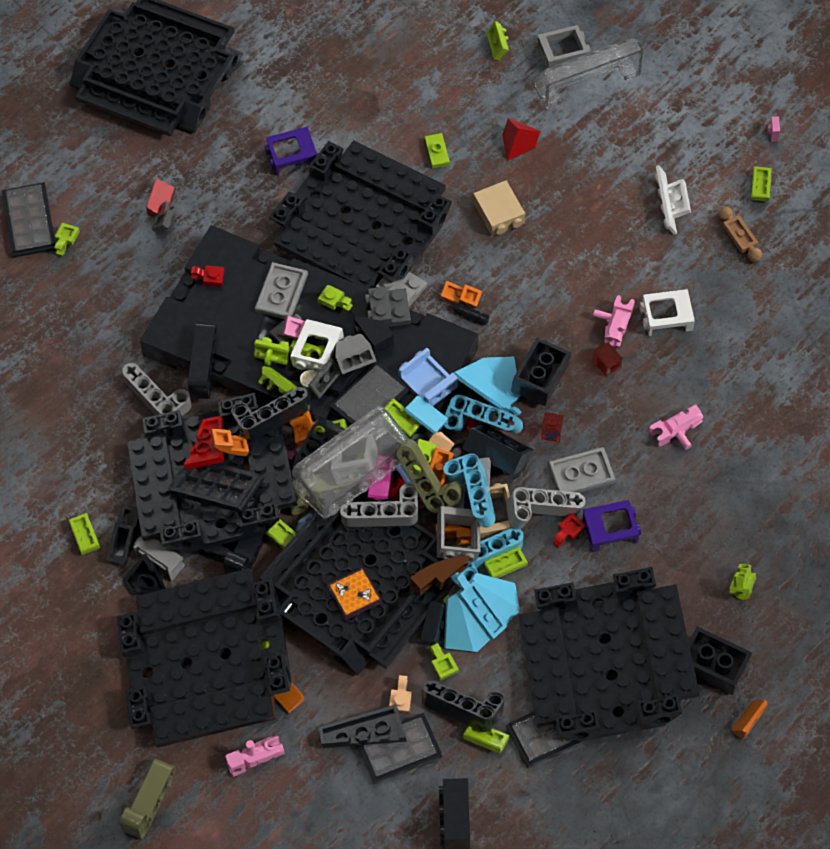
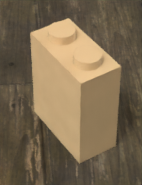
M507 180L473 193V204L491 236L503 234L507 230L518 228L525 224V212Z

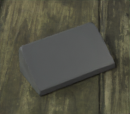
M333 358L328 360L308 384L311 397L320 399L341 374V369Z

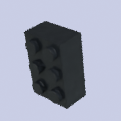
M536 338L513 378L511 392L546 406L569 366L571 352Z
M484 423L471 428L462 448L467 451V454H475L479 458H490L491 467L496 466L500 468L501 472L508 476L525 470L534 450Z
M697 626L689 640L696 678L733 695L750 662L752 652Z
M468 778L443 779V786H439L440 826H443L440 827V846H445V849H470Z

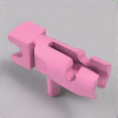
M618 295L612 314L599 310L594 311L593 317L607 320L608 326L605 327L604 340L607 346H612L613 348L620 347L622 337L625 334L629 319L634 310V299H631L627 305L621 303V296Z
M697 405L687 408L688 412L686 414L681 411L675 416L663 422L660 420L649 427L650 436L660 435L657 437L658 447L669 443L670 439L677 436L686 450L692 446L685 436V431L692 430L703 422V415Z
M278 735L268 737L255 744L252 740L246 742L247 748L243 749L242 753L236 750L225 756L226 764L232 777L246 772V767L252 768L270 761L272 758L284 755V748L279 743Z

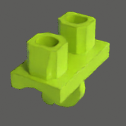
M263 337L261 340L256 339L254 344L255 358L264 359L267 366H270L271 362L287 365L289 361L288 342L281 341L279 344H275L267 337Z
M739 564L738 572L735 573L730 586V593H735V596L741 600L748 599L752 594L756 573H751V565Z

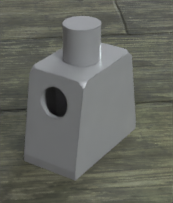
M362 334L346 336L344 340L336 343V359L342 374L376 362L371 345Z

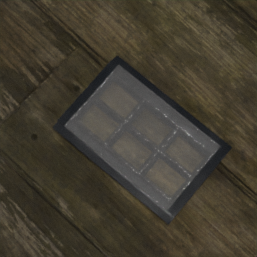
M376 362L333 401L329 408L341 419H345L347 424L359 434L363 435L383 417L380 412L393 398L399 402L411 388L381 363Z
M424 713L401 721L407 742L357 745L374 784L443 757Z

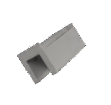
M139 537L134 544L136 555L141 557L143 554H146L155 568L166 575L169 574L171 582L185 566L181 562L183 557L170 548L163 547L162 543L155 538L143 541L142 537Z

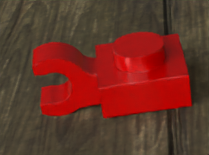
M206 265L205 270L193 266L191 268V279L203 280V285L222 287L225 270L224 267Z
M571 513L558 525L560 532L553 537L555 539L553 544L559 548L567 538L573 541L586 529V524Z

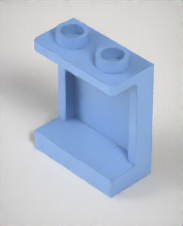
M428 348L417 352L413 359L409 362H404L398 370L399 379L411 388L410 391L416 397L420 396L432 406L458 387V377L454 373L449 375L430 356Z

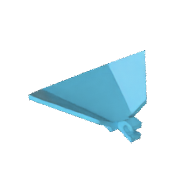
M514 357L482 358L454 372L460 382L486 399L492 407L511 414L513 412L515 416L522 413L517 407H511L521 397L511 392L513 378L517 373Z
M455 572L451 579L461 589L446 598L444 648L478 652L488 641L496 638L519 613L520 607L516 585L513 582L474 573L468 582L463 573Z

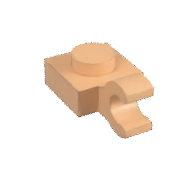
M399 675L398 690H391L389 706L397 704L399 713L409 714L412 692L406 691L407 676Z

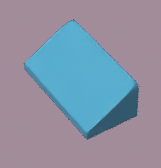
M417 396L404 410L433 434L441 430L447 421L446 416L420 396Z

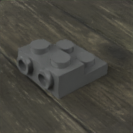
M387 287L368 289L369 294H365L366 306L370 305L371 310H368V318L384 321L387 327L411 324L406 288L388 290Z

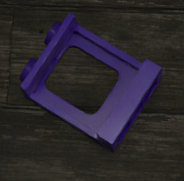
M308 126L266 137L267 145H264L266 155H270V167L272 170L275 169L277 176L279 175V168L310 161L311 164L317 156ZM295 138L298 142L300 153L277 158L273 144Z
M629 500L583 509L582 519L584 524H586V533L592 552L600 551V545L634 539V542L638 543L641 528L635 522L636 511L634 506L631 507ZM625 510L631 529L607 533L601 517L602 514Z

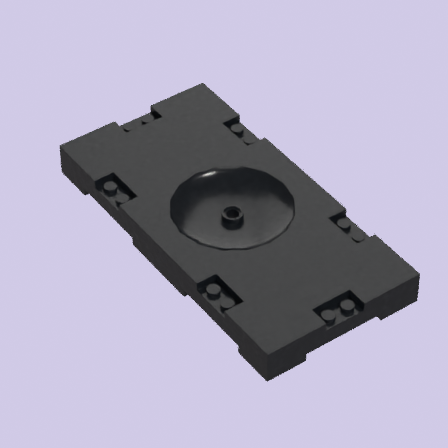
M210 225L184 267L185 273L170 297L165 298L140 338L142 354L171 368L176 369L179 367L189 371L196 323H216L217 334L210 376L211 381L239 392L242 396L255 393L257 404L265 406L284 394L278 390L279 387L277 385L273 390H268L269 380L265 384L259 383L263 375L261 373L263 366L273 368L297 387H302L300 376L303 372L308 371L293 367L290 353L287 365L271 362L270 366H267L264 359L254 357L256 339L261 340L263 337H267L272 340V343L279 344L270 335V331L283 320L285 321L282 318L255 312L256 303L272 262L308 271V276L293 316L298 314L303 321L308 319L340 327L343 330L344 338L356 335L353 329L356 316L368 318V310H371L370 305L366 306L365 294H369V292L363 286L294 258L292 261L260 249V245ZM206 265L224 267L222 287L203 285V280H192L191 268L196 266L205 270ZM327 285L344 292V296L352 299L350 304L353 306L349 312L338 306L333 310L318 302L319 296ZM409 309L411 324L388 327L394 335V345L374 355L376 362L381 363L399 378L398 370L404 362H409L413 359L417 352L428 348L430 356L450 375L470 365L478 350L479 334L429 313L424 316ZM308 336L306 343L326 347L328 341ZM292 339V340L289 342V347H290V345L292 344V341L295 340V339ZM335 349L332 358L335 360V362H336L337 365L339 366V364H338V362H337V359H336V349ZM376 362L363 366L362 371L354 379L351 385ZM379 373L370 384L377 389L387 378ZM390 381L380 392L389 397L398 387ZM366 385L356 397L363 402L374 391ZM307 390L312 402V407L309 410L312 421H316L319 418H325L331 422L341 420L329 408V405L338 398L337 396L326 390L321 398L318 399L311 397L309 390ZM409 391L398 403L406 408L416 396ZM453 391L433 407L442 413ZM376 394L366 405L374 411L384 399ZM352 398L342 409L351 414L360 404ZM362 407L353 418L361 423L370 412ZM384 417L379 419L363 435L347 424L348 438L372 434L378 448V455L395 457V462L400 463L397 457V450L404 440L412 439L417 442L418 439L429 441L431 434L422 425L408 438Z

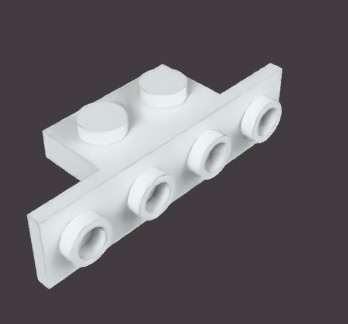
M658 165L656 166L657 174H655V178L660 186L658 194L663 202L661 209L666 218L664 219V225L667 230L669 229L673 235H676L675 218L691 213L686 183L681 179L668 184L666 173Z

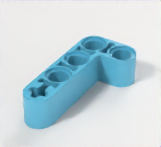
M455 395L451 399L445 413L447 421L444 426L454 433L463 431L468 418L511 434H518L523 429L522 420L515 415L463 395ZM464 401V406L459 409L460 402ZM481 407L480 414L475 415L476 409ZM498 413V419L492 422L493 415ZM457 419V424L452 427V421ZM507 420L514 423V425H508L505 422Z
M467 454L446 462L443 470L449 481L466 482L472 512L479 525L485 528L492 526L495 522V513L485 469L478 456Z
M510 528L480 541V553L483 556L478 557L476 561L470 562V566L461 573L466 578L472 577L474 573H478V568L484 566V561L516 547L521 549L524 536L521 529ZM496 545H497V546H500L501 548H500V549H494L493 546H496Z

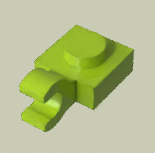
M65 223L61 224L55 235V240L58 241L54 249H57L56 255L63 256L67 244L71 246L74 244L80 233L78 227Z
M327 285L318 298L319 303L333 310L338 306L349 312L353 306L350 304L352 299L344 296V292L330 285Z
M438 643L431 646L430 651L435 658L431 664L440 681L459 672L450 652L444 655Z

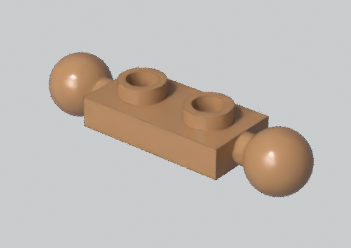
M730 207L721 208L719 217L725 221L723 222V228L740 252L748 251L750 261H760L762 251L756 248L758 241L739 215L733 218V210Z

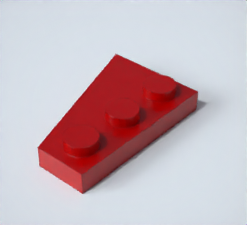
M222 415L203 419L196 435L195 445L190 449V457L184 463L186 470L224 462V452L214 447L211 435L212 429L224 430Z

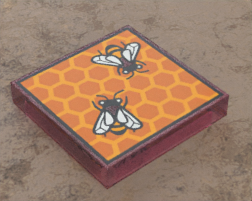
M364 568L327 584L346 620L382 603V599Z

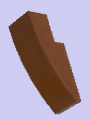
M469 555L459 556L431 564L410 577L409 585L419 596L434 584L441 590L452 581L451 576L455 572L461 573L470 566L471 558Z

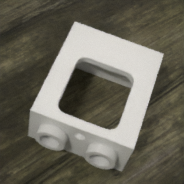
M688 289L643 295V301L640 302L641 314L644 313L643 326L644 329L648 330L649 336H652V330L678 326H685V331H693L695 320ZM674 300L677 310L676 317L652 318L650 302Z
M306 319L291 354L293 367L300 370H312L318 374L328 360L332 358L336 349V343L344 340L342 328ZM308 336L328 341L320 359L301 355Z

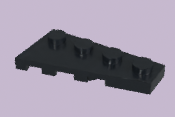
M397 704L318 727L323 748L407 742Z

